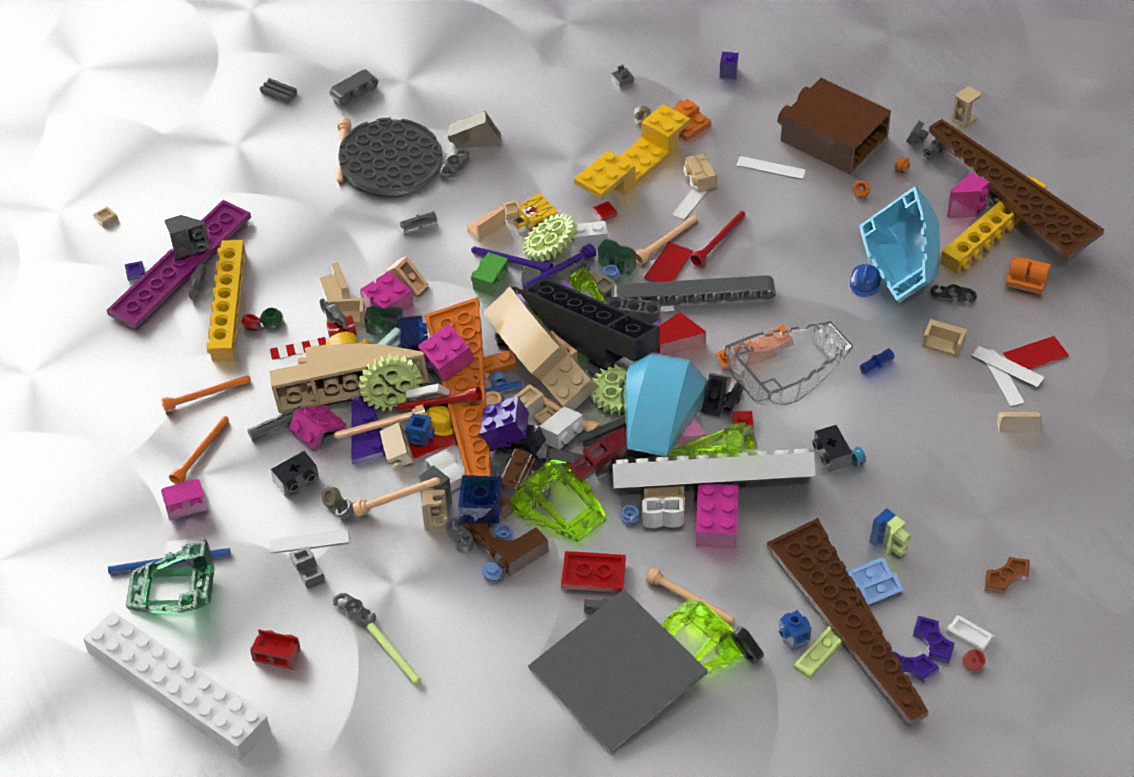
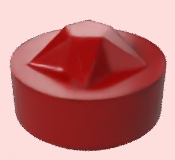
M244 314L241 323L247 328L257 329L261 321L259 317L253 314Z
M971 649L964 654L962 662L967 670L975 672L984 667L985 656L981 651Z

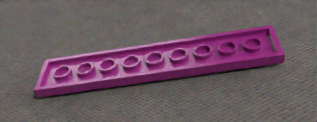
M222 200L201 220L204 221L210 245L209 250L175 259L172 249H170L107 309V314L137 329L195 272L200 263H205L221 247V241L229 240L251 218V213Z

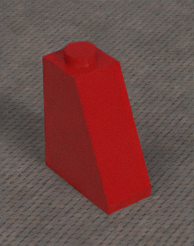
M679 311L659 326L660 347L656 350L659 354L671 355L704 346L706 344V331Z

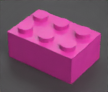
M698 483L695 546L736 548L739 485Z

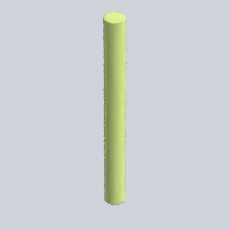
M370 623L367 626L370 633L415 685L419 684L421 678L376 625Z

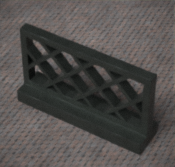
M626 415L579 435L584 448L586 449L608 434L626 427ZM634 450L625 454L627 455L628 463H636L635 459L648 458L655 455L645 452L638 455L633 453ZM611 460L607 469L600 472L596 471L597 478L599 479L611 474V465L616 464V462L613 463Z

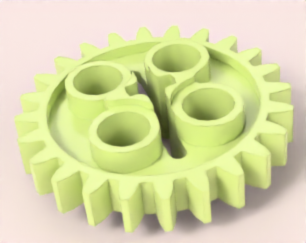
M564 213L561 216L557 214L555 217L551 215L549 220L545 218L543 223H538V227L532 228L533 232H528L529 237H526V242L523 243L524 253L530 260H535V262L539 260L543 262L545 258L549 260L552 255L555 258L556 253H562V249H567V244L572 243L571 239L576 237L574 235L577 232L576 223L568 214L565 216Z
M389 354L387 359L381 356V361L379 362L374 359V365L367 364L369 370H363L364 376L359 377L361 381L359 383L360 393L364 401H367L369 406L374 405L376 410L381 406L382 411L386 407H389V410L392 411L393 407L397 406V404L404 403L407 400L412 401L406 397V391L420 388L419 384L422 383L417 365L413 364L411 359L407 361L406 356L400 359L398 354L395 358H392L391 354Z
M615 363L614 368L608 366L607 370L600 369V374L596 373L595 378H592L599 387L591 394V398H593V403H597V408L603 407L604 413L610 410V415L617 412L618 416H620L625 410L624 388L629 366L625 367L624 363H622L621 367H618Z

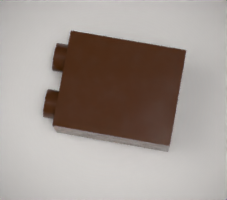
M820 78L811 88L804 87L799 93L797 101L791 107L786 105L782 108L777 122L782 125V142L851 175L888 137L891 110Z

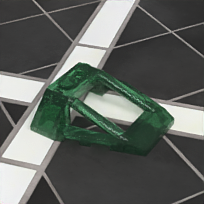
M203 539L181 546V550L165 554L164 559L156 563L151 561L132 571L125 606L135 611L176 614L196 610L209 604L215 568L208 541ZM184 558L192 567L161 569ZM192 576L189 592L180 593L179 600H148L152 577Z

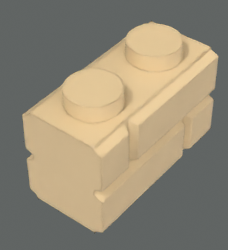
M702 153L686 157L683 170L686 176L689 175L691 186H695L697 192L715 189L717 187V174L706 155Z

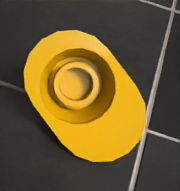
M438 405L427 409L425 414L431 417L435 435L448 436L455 432L449 408Z

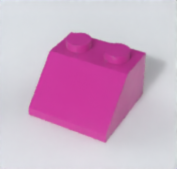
M973 172L967 175L950 191L947 217H975L979 212H983L987 206L986 199L989 194V181Z

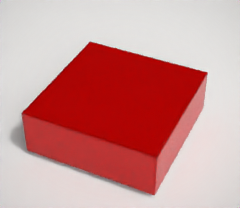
M609 201L593 207V212L600 221H607L617 216L616 209Z

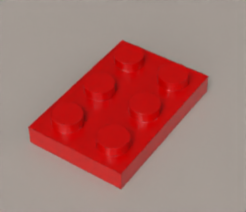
M565 551L561 589L620 593L624 586L626 555Z

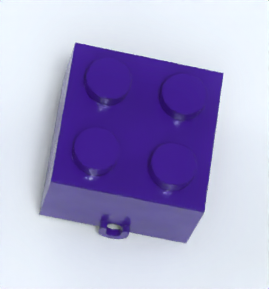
M519 396L508 398L494 405L491 404L483 409L480 435L491 450L502 446L510 447L511 443L526 438L529 411Z

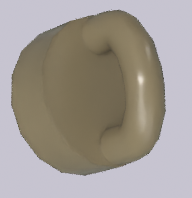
M639 106L634 110V117L639 125L651 114V109L646 106Z
M327 487L322 492V502L327 507H336L339 502L344 500L336 487Z

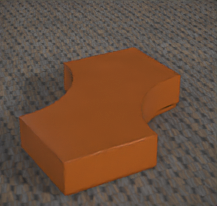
M1009 557L1003 567L987 570L984 591L1005 594L1006 589L1012 583L1021 580L1027 581L1030 560Z

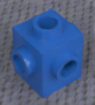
M412 413L405 427L408 443L427 446L429 440L434 437L435 429L432 428L431 417Z
M798 610L786 613L780 618L779 635L783 640L786 639L792 648L811 640L812 628L810 623Z

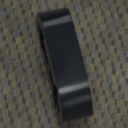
M739 626L731 634V639L749 663L756 665L764 657L763 651L748 630Z

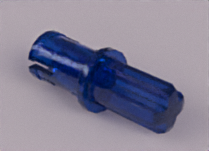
M887 348L878 355H872L871 359L859 366L861 373L867 375L877 368H882L883 364L894 359V353L891 349Z

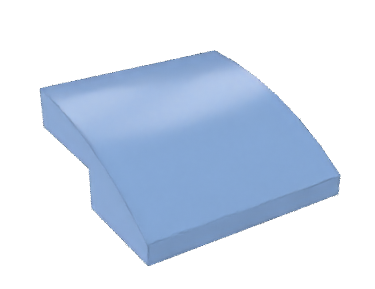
M884 557L847 571L849 576L853 578L867 605L904 591L895 572L892 573Z

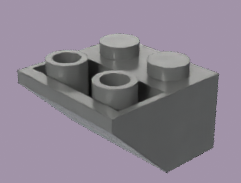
M184 215L164 220L169 244L175 259L210 249L204 221Z

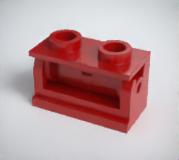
M259 629V636L256 637L253 646L250 648L253 662L293 670L301 650L299 638L291 634L284 635L271 630Z

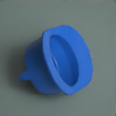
M858 265L852 271L850 279L851 290L859 296L868 297L875 294L879 289L881 273L873 265Z

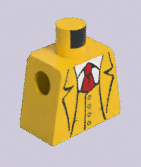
M537 193L518 207L519 218L514 219L513 222L517 229L526 226L530 232H533V227H538V223H543L545 218L549 220L551 215L555 217L558 211L540 193Z

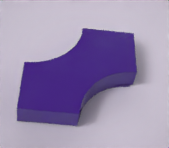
M918 615L913 636L923 641L927 646L928 658L949 664L955 643L946 639L941 634L939 621Z
M893 652L895 657H898L904 673L909 677L916 678L924 683L939 672V666L925 654L917 657H905Z

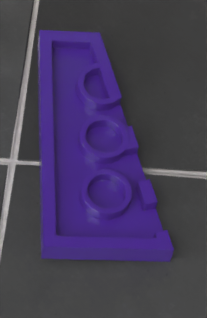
M363 396L351 399V428L379 420L374 405L369 406L368 402L364 401ZM382 428L351 436L352 465L386 456L380 435Z

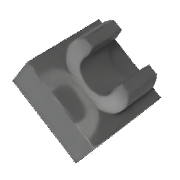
M624 65L617 66V71L611 73L612 79L619 88L634 82V76L627 68H624Z
M918 120L906 142L912 145L916 139L918 143L922 144L929 134L928 131L921 130L925 123Z

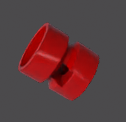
M352 315L346 316L347 329H342V326H339L337 322L331 323L326 321L329 339L340 332H350L357 336Z

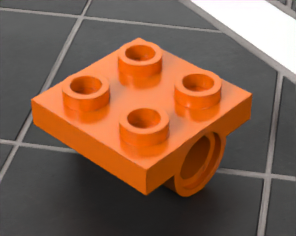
M1014 256L1005 286L1042 295L1051 264Z

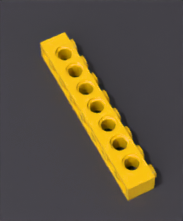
M1030 175L1028 176V178L1042 186L1044 189H1047L1046 184L1042 183L1041 181L1035 179ZM1000 200L942 250L940 264L958 274L963 269H967L974 259L977 260L982 252L988 250L996 240H1000L1005 232L1010 231L1022 219Z
M243 240L221 241V248H218L217 251L219 261H216V271L218 274L214 276L216 287L213 288V298L215 301L211 302L213 315H210V325L212 327L208 329L210 342H207L206 345L207 353H210L212 361L234 360L246 253Z

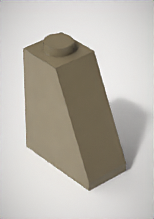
M486 111L449 124L447 136L456 148L501 145V132Z

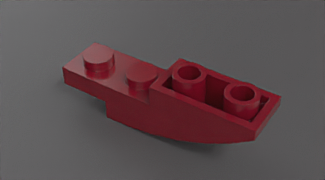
M626 427L614 431L583 450L584 454L568 465L570 471L580 483L611 460L614 463L616 462L615 460H619L631 451V449H627Z

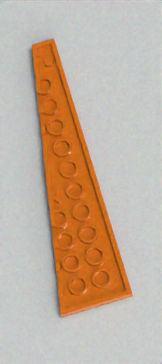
M478 297L425 314L430 337L449 324L470 347L475 358L472 363L445 382L441 379L442 385L449 389V395L464 393L470 387L479 386L482 391L481 402L472 403L471 401L463 400L447 403L474 503L480 502L493 494L490 448L480 435L483 409L487 407L480 301Z

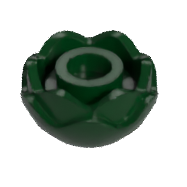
M267 308L260 315V321L264 327L273 329L282 323L283 314L277 308Z

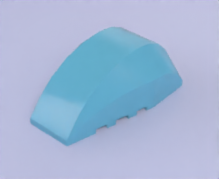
M914 186L859 225L867 255L873 260L875 268L879 270L880 276L886 281L887 287L899 303L932 282L937 277L940 268L939 222L927 198L918 187Z
M652 352L629 366L624 388L627 449L667 457L680 435L682 436L685 432L687 425H690L695 414L699 413L707 379L691 360Z

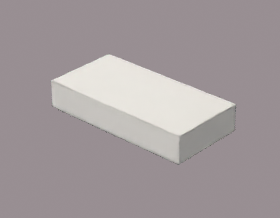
M440 384L406 391V397L412 401L449 395V389Z
M959 615L956 616L946 631L948 635L982 653L985 652L994 640V635Z

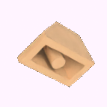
M407 256L395 261L385 271V273L388 271L411 289L414 296H418L429 285Z

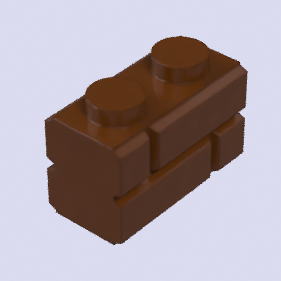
M515 448L511 455L512 458L509 459L498 483L502 491L520 497L536 461L533 454Z

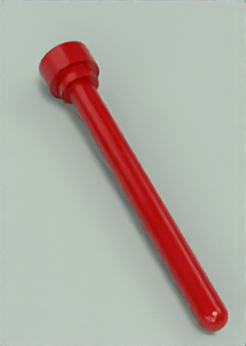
M740 211L702 250L695 251L690 257L691 262L695 266L701 267L706 262L707 255L745 217V212Z
M479 386L470 387L464 393L399 403L396 408L398 411L414 409L415 406L422 404L423 407L463 400H468L472 403L481 402L482 391Z

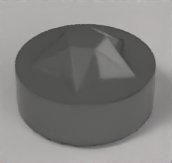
M349 499L339 502L335 509V514L342 520L350 518L354 513L353 503Z

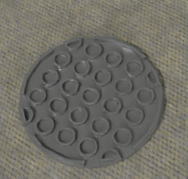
M391 117L378 118L377 121L369 123L364 122L353 128L341 141L338 153L340 169L349 182L369 193L386 196L408 194L425 187L439 173L443 158L441 144H439L436 136L428 128L411 120L403 118L395 120L391 119Z

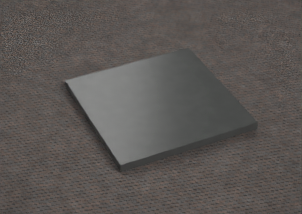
M625 589L528 665L529 670L610 754L708 674V670Z

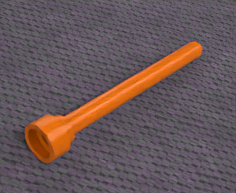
M246 375L174 399L173 397L161 398V404L164 412L168 413L173 411L177 405L249 383L251 378Z
M223 416L185 463L170 473L168 477L173 484L182 483L186 480L187 471L228 423L229 418L227 416Z

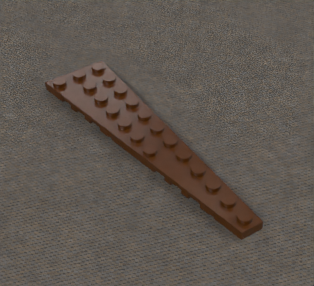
M943 119L929 127V132L971 172L989 181L988 188L1066 261L1104 234L1102 227Z
M819 519L812 520L767 542L766 548L906 722L912 725L928 717L929 711L917 690L913 687L909 676L904 673L901 662L892 652L889 641H886L881 627L861 592L856 587L853 578L847 573L845 564L839 559L837 550L831 545L828 539L829 536Z

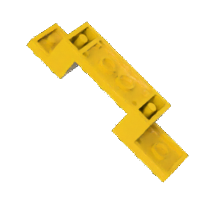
M662 104L641 122V138L620 156L609 150L606 151L574 178V184L600 199H603L613 189L625 195L679 149V133L690 124V118Z

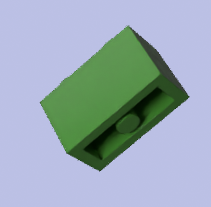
M488 252L485 258L481 259L477 270H474L471 275L473 289L493 295L509 271L508 258Z

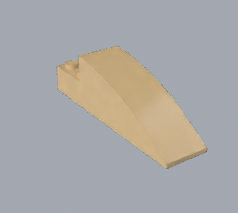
M511 287L483 312L518 359L532 375L546 386L563 407L575 410L599 387Z
M332 344L305 348L307 363L269 371L271 387L279 414L293 410L298 406L305 408L361 397L359 387L361 381L359 377L364 376L363 370H369L367 364L374 365V359L379 362L381 361V356L387 359L389 354H391L392 358H395L398 354L400 359L403 356H406L407 361L411 359L413 364L417 365L421 374L422 383L420 384L429 382L423 352L380 344Z

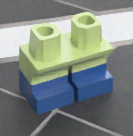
M886 508L873 520L869 542L874 546L880 543L886 547L887 555L894 552L901 557L908 550L909 546L906 543L910 540L911 534L904 529L905 522Z

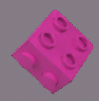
M318 405L296 409L289 429L315 450L319 449L326 432L345 429L346 423L330 411L327 406Z
M199 479L189 480L161 489L169 521L208 510Z

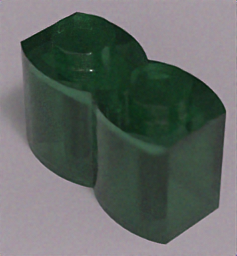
M604 239L598 247V263L603 267L615 265L620 274L630 276L636 268V252L630 247L620 246L613 240Z
M379 306L366 308L364 318L368 334H389L395 327L401 330V335L404 334L405 320L402 308H382Z

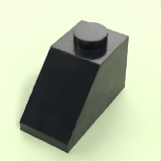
M716 373L709 374L700 412L720 416L721 406L726 400V394L729 391L732 377Z

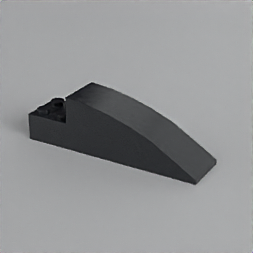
M545 277L520 290L523 298L559 337L582 355L604 368L623 357L635 362L660 347L659 326Z

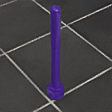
M590 243L583 246L580 253L524 283L523 288L545 277L550 278L582 259L590 260L596 256L594 246Z
M476 246L471 248V252L474 254L486 256L489 252L508 258L510 263L529 266L540 270L542 273L554 266L553 262L547 260L535 262Z

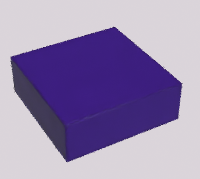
M143 261L124 264L128 281L139 279L145 274Z

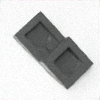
M308 546L289 554L306 588L325 580L324 573L317 565L315 556Z

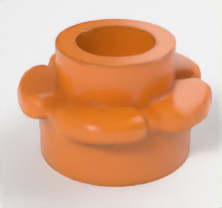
M902 156L897 160L894 168L897 169L898 173L901 171L906 172L909 169V158Z
M866 180L856 181L853 187V192L858 197H865L871 190Z

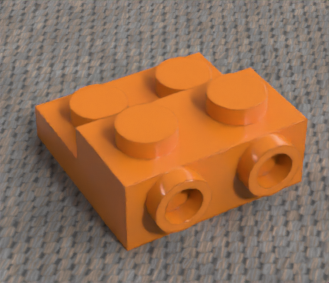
M689 99L678 101L676 106L672 108L690 118V124L679 133V137L686 142L711 126V120L701 114L699 106Z

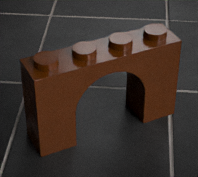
M499 489L461 513V525L470 532L475 543L484 548L486 555L489 558H493L502 571L511 576L548 553L549 544L548 539L537 527L521 537L509 541L499 540L490 534V530L494 525L513 514L512 501Z

